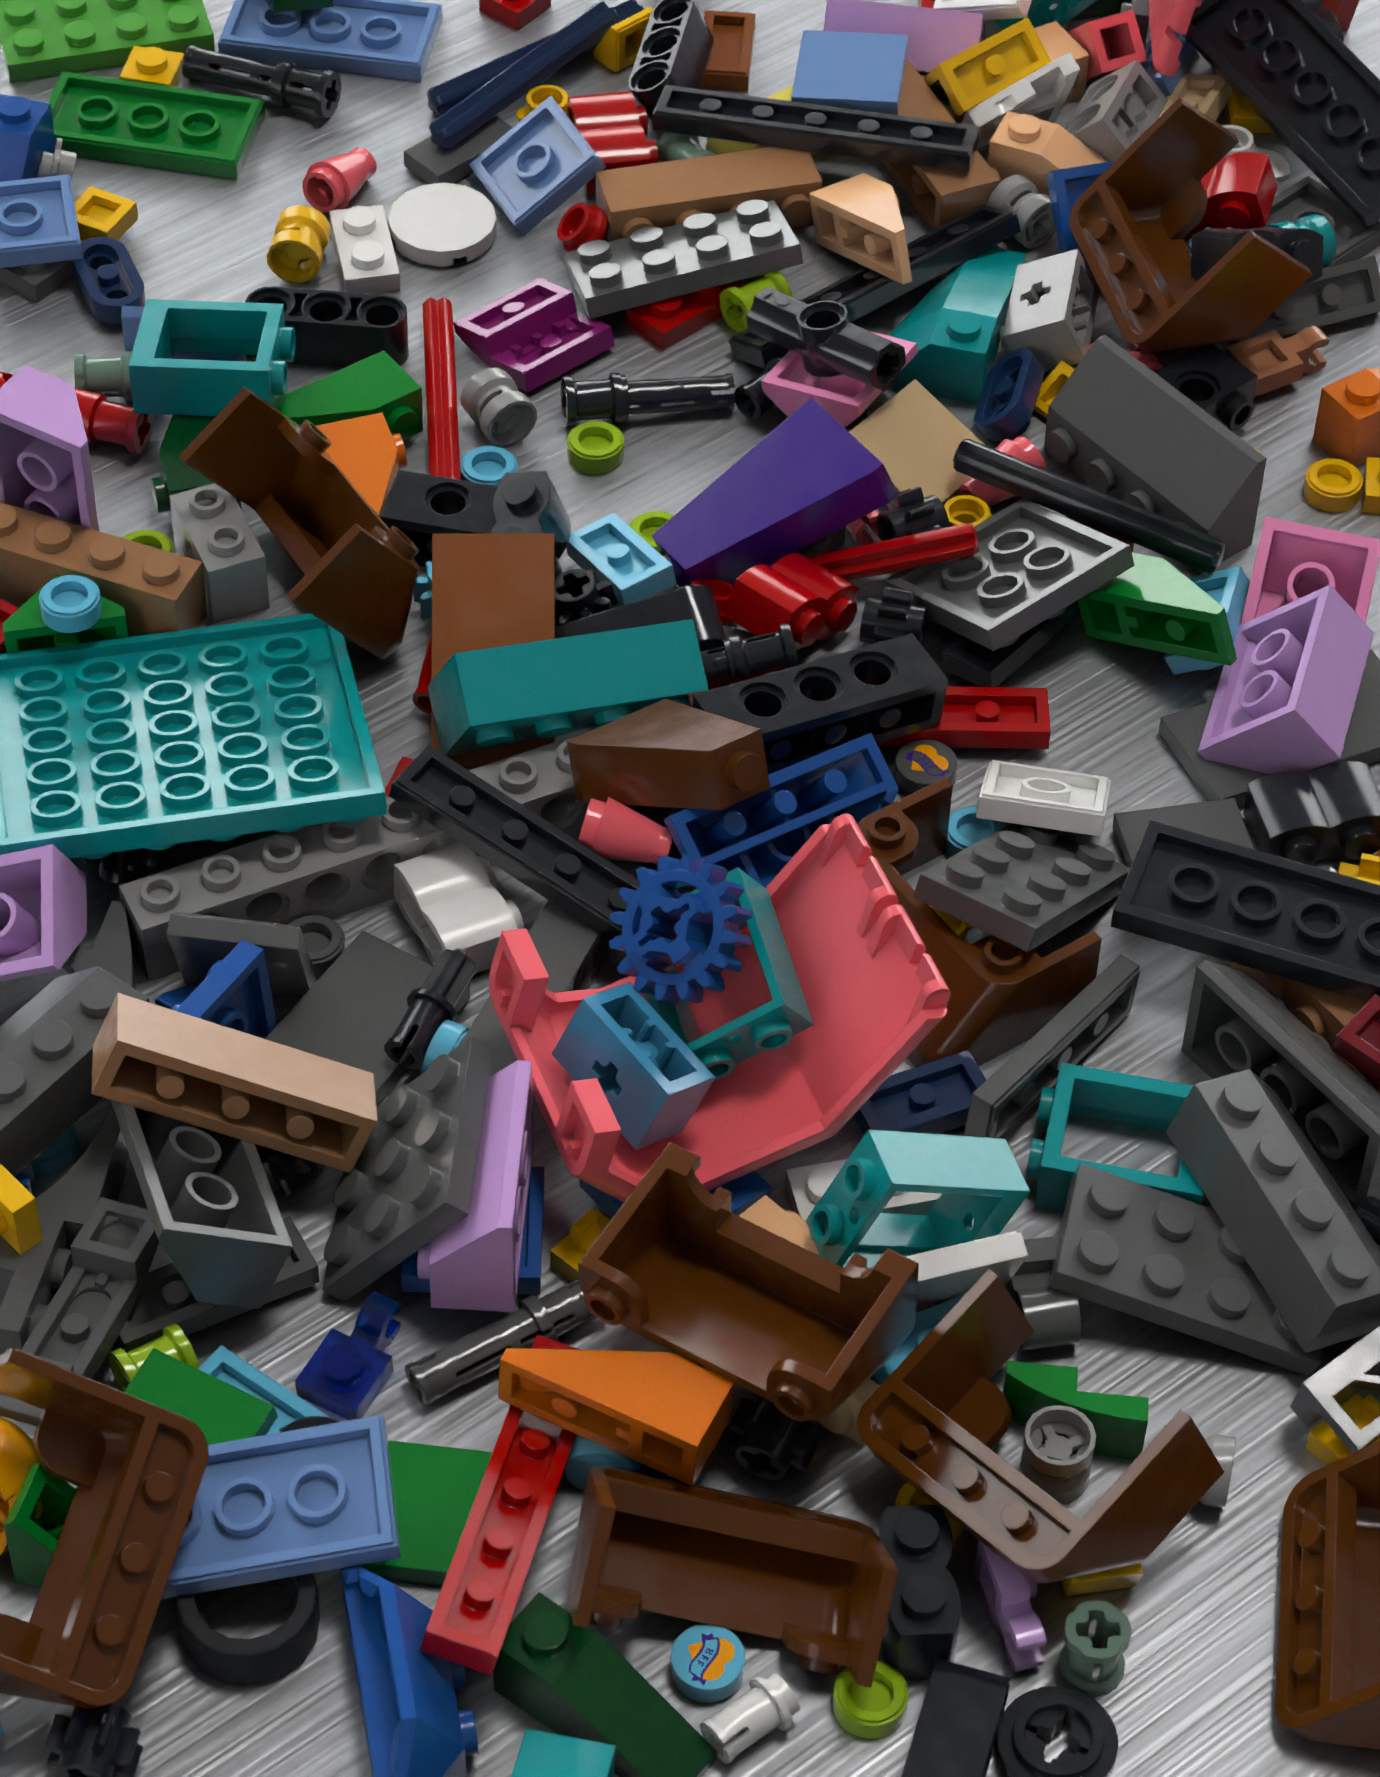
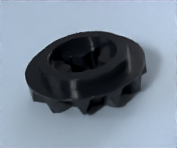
M1047 1686L1036 1688L1020 1695L1006 1708L998 1726L996 1752L1001 1754L1008 1777H1106L1108 1773L1113 1772L1118 1752V1735L1110 1715L1096 1700L1075 1689ZM1064 1725H1068V1750L1071 1752L1062 1751L1058 1758L1053 1759L1051 1763L1045 1761V1742L1042 1740L1051 1741L1056 1733H1061Z

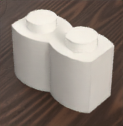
M460 842L394 865V896L407 923L414 933L421 938L433 966L444 950L459 948L467 952L468 957L476 962L475 974L490 969L501 931L524 929L523 919L515 902L511 899L505 901L496 890V878L490 862L482 856L477 857L474 851Z

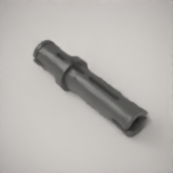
M579 1279L539 1299L531 1295L518 1303V1310L464 1336L416 1362L405 1365L408 1382L421 1403L423 1402L424 1406H427L454 1389L486 1375L500 1367V1358L507 1348L531 1349L537 1334L558 1341L559 1336L596 1318L585 1306V1296L582 1293Z

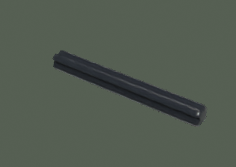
M963 439L955 451L953 468L957 472L1206 573L1215 572L1223 559L1225 544L1222 540L971 439Z

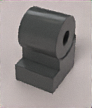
M1059 1236L1025 1239L1024 1243L1028 1257L1006 1285V1289L1034 1330L1029 1338L1020 1346L1021 1350L1079 1344L1081 1316L1078 1295H1072L1048 1286Z

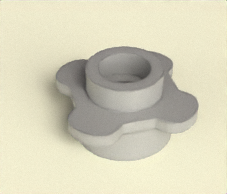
M57 138L54 153L43 151L37 178L70 175L72 181L77 153L61 150L63 139Z

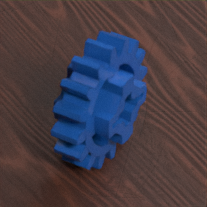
M683 854L681 860L664 855L658 857V872L644 867L636 870L637 879L641 885L637 890L621 887L619 894L628 905L625 912L611 913L610 920L618 925H622V935L610 940L609 945L612 949L626 952L627 956L620 962L617 969L620 974L636 977L633 987L636 991L655 995L656 1000L678 1004L680 999L699 1003L703 1001V988L722 992L725 989L724 979L721 975L724 969L741 971L743 965L733 954L736 947L751 946L752 938L739 933V924L753 917L752 910L735 906L734 902L740 898L744 889L740 884L725 881L728 870L724 867L708 862L705 863V859ZM693 885L700 890L696 895L691 893L682 895L678 893L677 888ZM665 963L670 965L679 964L682 965L684 971L668 973L661 967Z

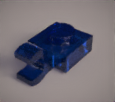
M373 1292L363 1304L350 1336L332 1328L295 1380L297 1396L344 1419L355 1420L362 1418L394 1372L392 1356L384 1353V1350L393 1342L401 1328V1322L392 1318L399 1308L398 1302Z

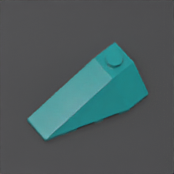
M991 247L957 265L944 275L888 335L915 342L918 353L901 370L898 382L890 388L902 390L916 379L933 396L978 404L988 372L994 365L1001 343L1000 330L1006 322L1009 308L1008 303L1017 265L1026 263L1027 254Z

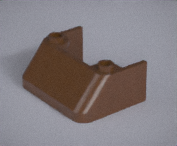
M1178 98L1080 195L1071 210L1069 218L1070 229L1124 338L1145 352H1158L1243 339L1254 331L1312 275L1309 267L1250 230L1202 278L1196 281L1191 277V251L1184 237L1202 221L1206 212L1208 197L1200 180L1239 143V140L1235 134L1181 98Z
M244 387L179 457L185 464L255 510L305 574L287 594L295 604L378 658L386 660L403 642L420 569L413 557L419 552V549L398 528L392 526L389 529L326 452L332 444L313 423L305 419L299 426L251 390Z
M946 777L864 817L858 823L872 850V856L878 860L899 898L898 905L904 907L926 947L925 954L931 956L951 992V997L947 1004V1014L907 1057L915 1067L969 1050L977 1065L981 1066L1031 1039L1096 978L1102 942L1099 935L1092 931L1042 958L1033 949L1026 952L993 935L986 936L967 946L928 904L913 898L915 890L901 875L946 853L953 788L952 783Z
M988 1269L864 1403L857 1419V1429L861 1439L878 1460L1032 1581L1050 1583L1128 1567L1142 1562L1152 1554L1223 1475V1468L1192 1417L1180 1410L1086 1515L1079 1519L994 1453L991 1449L1004 1436L1010 1425L1011 1407L1002 1391L989 1380L1029 1338L1034 1330L999 1276Z
M11 1348L0 1356V1392L43 1409L34 1434L35 1455L41 1466L49 1474L77 1485L29 1623L10 1615L0 1614V1693L82 1708H98L120 1699L128 1691L134 1680L208 1462V1444L201 1429L184 1416L16 1348Z
M1380 1441L1306 1475L1294 1486L1286 1500L1282 1526L1275 1710L1279 1722L1308 1741L1380 1750Z
M591 1466L583 1493L567 1601L573 1625L586 1628L589 1627V1623L608 1628H620L624 1618H637L640 1616L641 1610L780 1639L785 1647L797 1653L795 1661L797 1665L825 1674H838L840 1665L847 1666L856 1685L871 1688L899 1568L883 1543L879 1541L874 1529L849 1518L693 1484L691 1486L684 1482L625 1469Z

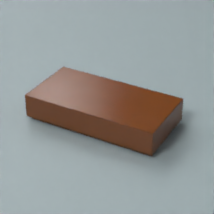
M714 10L705 11L704 19L714 37V44L700 88L748 91L756 14Z

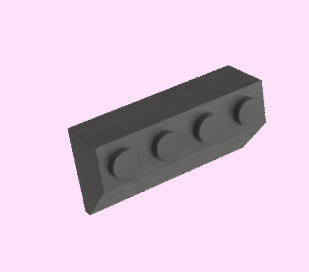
M1103 335L1097 338L1048 407L1044 450L1055 461L1062 463L1085 481L1091 488L1222 540L1225 544V553L1221 562L1252 545L1267 458L1109 337ZM1194 568V569L1197 570L1199 573H1201V574L1204 573V571L1199 570V569H1197V568Z
M1209 960L1198 964L1194 976L1181 1050L1211 1079L1248 1069L1254 1072L1279 1094L1354 1211L1356 1212L1359 1205L1368 1196H1374L1380 1200V1094L1372 1082L1348 1066L1331 1050L1327 1041L1320 1034L1311 1032L1287 1010L1278 995L1267 991L1247 972Z
M100 966L55 978L0 1026V1164L14 1177L103 1098L92 1094V1050L94 1041L117 993L149 1002L147 996Z
M1250 1069L1195 1083L1166 1133L1303 1351L1308 1353L1371 1333L1380 1326V1249L1279 1094Z
M111 1100L157 1238L196 1301L209 1302L218 1306L232 1305L261 1309L293 1245L255 1144Z

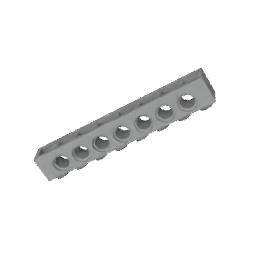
M584 733L469 770L574 838L580 835L589 803L576 800L567 741ZM387 797L386 815L371 816L358 823L335 821L307 825L293 832H280L119 885L121 902L125 904L131 948L147 980L150 981L180 971L166 935L170 913L182 912L285 925L307 915H321L334 919L395 898V864L459 842L391 797Z

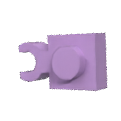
M978 1539L974 1576L996 1634H1003L1005 1650L1014 1672L1043 1665V1658L1038 1647L1046 1645L1047 1640L1041 1621L1037 1614L1033 1612L1029 1602V1598L1037 1595V1582L1026 1578Z

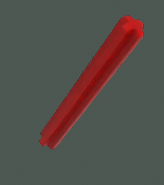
M430 297L422 304L429 475L461 480L452 303L445 297L439 300Z

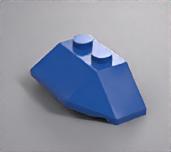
M869 733L769 774V789L723 810L685 809L668 816L664 821L681 856L686 854L705 859V863L708 862L724 867L728 870L727 873L739 867L766 888L821 825L830 824L832 820L842 814L852 815L858 824L864 817L894 803L899 788L872 733Z
M358 1565L341 1568L346 1617L372 1777H466L465 1756L478 1754V1741L472 1708L458 1710L454 1691L466 1688L465 1668L462 1665L419 1650L433 1610L394 1583Z

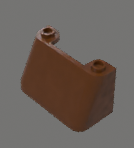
M669 1142L579 1262V1283L585 1296V1306L600 1321L609 1325L621 1324L774 1402L775 1406L782 1413L794 1420L804 1422L809 1419L821 1421L828 1418L899 1351L916 1324L919 1263L887 1248L876 1265L871 1268H867V1259L854 1253L845 1268L732 1213L731 1192L719 1186L712 1195L695 1176L696 1170L701 1165L700 1156Z

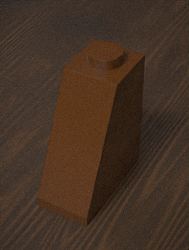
M663 699L567 741L576 800L590 803L591 798L607 802L608 797L623 805L723 810L770 788L762 730L760 728L668 699Z

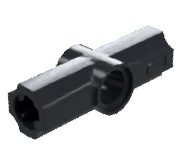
M767 287L754 296L751 310L746 315L749 332L802 355L805 371L813 376L833 377L845 374L885 392L898 382L901 369L906 364L904 346L849 323L848 311L840 302L821 300L806 304Z

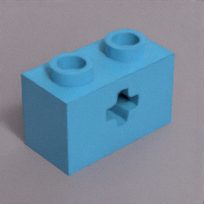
M628 982L583 998L554 1048L552 1055L574 1081L598 1079L621 1128V1134L635 1150L681 1133L715 1079V1076L644 997L633 989L634 986Z

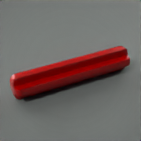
M965 523L818 554L808 558L843 579L854 581L973 556L979 551V541L974 525Z

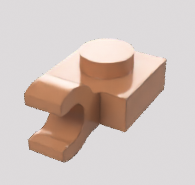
M1318 326L1307 327L1286 339H1283L1274 329L1227 346L1226 354L1258 376L1254 396L1256 397L1302 380L1303 373L1311 374L1323 369L1327 361L1316 349L1328 345L1329 339Z

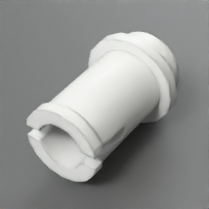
M773 1673L766 1679L762 1676L754 1677L750 1681V1690L711 1718H706L700 1722V1730L704 1737H708L711 1734L715 1736L707 1742L718 1752L717 1757L725 1764L735 1760L738 1754L776 1727L780 1730H786L791 1727L793 1723L792 1716L799 1712L800 1707L792 1689L779 1675Z

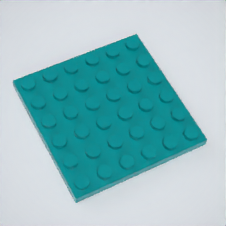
M311 613L0 654V855L53 844L67 858L99 859L108 856L112 852L141 848L164 850L177 843L206 839L229 841L242 834L271 830L293 832L307 825L335 821L358 823L371 816L387 814L386 793L344 636Z

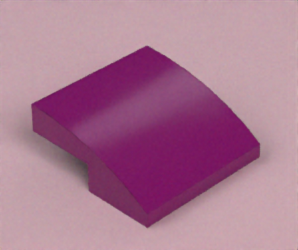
M540 277L453 322L455 333L479 359L490 368L505 370L514 380L517 387L526 392L534 390L615 346L611 326L593 318L589 319L587 315L578 312L573 291Z

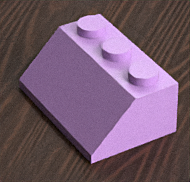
M827 0L823 31L908 35L907 59L920 76H926L938 64L985 40L986 32L983 14L862 0ZM940 82L933 85L936 89L944 90Z
M24 365L0 387V502L99 531L88 440L74 385L56 376H51Z
M1331 585L1238 626L1234 640L1237 660L1231 666H1223L1198 748V753L1205 760L1274 774L1288 771L1306 773L1313 769L1333 764L1336 760L1340 759L1374 632Z
M53 844L0 855V982L60 970L87 934L86 874Z
M517 1060L489 1077L469 1215L418 1250V1279H430L431 1308L515 1312L534 1150L532 1061Z

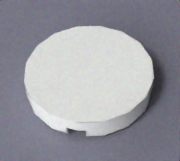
M436 183L419 186L406 191L394 201L388 214V228L391 238L395 241L397 251L402 256L423 265L436 267L454 265V259L467 256V262L474 260L492 246L497 234L496 214L493 204L482 193L465 185Z

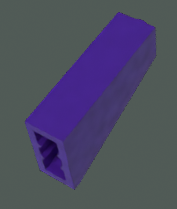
M811 397L653 533L651 537L662 552L663 557L673 565L676 587L681 588L686 583L691 585L694 580L701 578L719 579L733 585L736 579L751 567L761 564L769 566L782 557L794 553L893 501L899 493L883 463Z

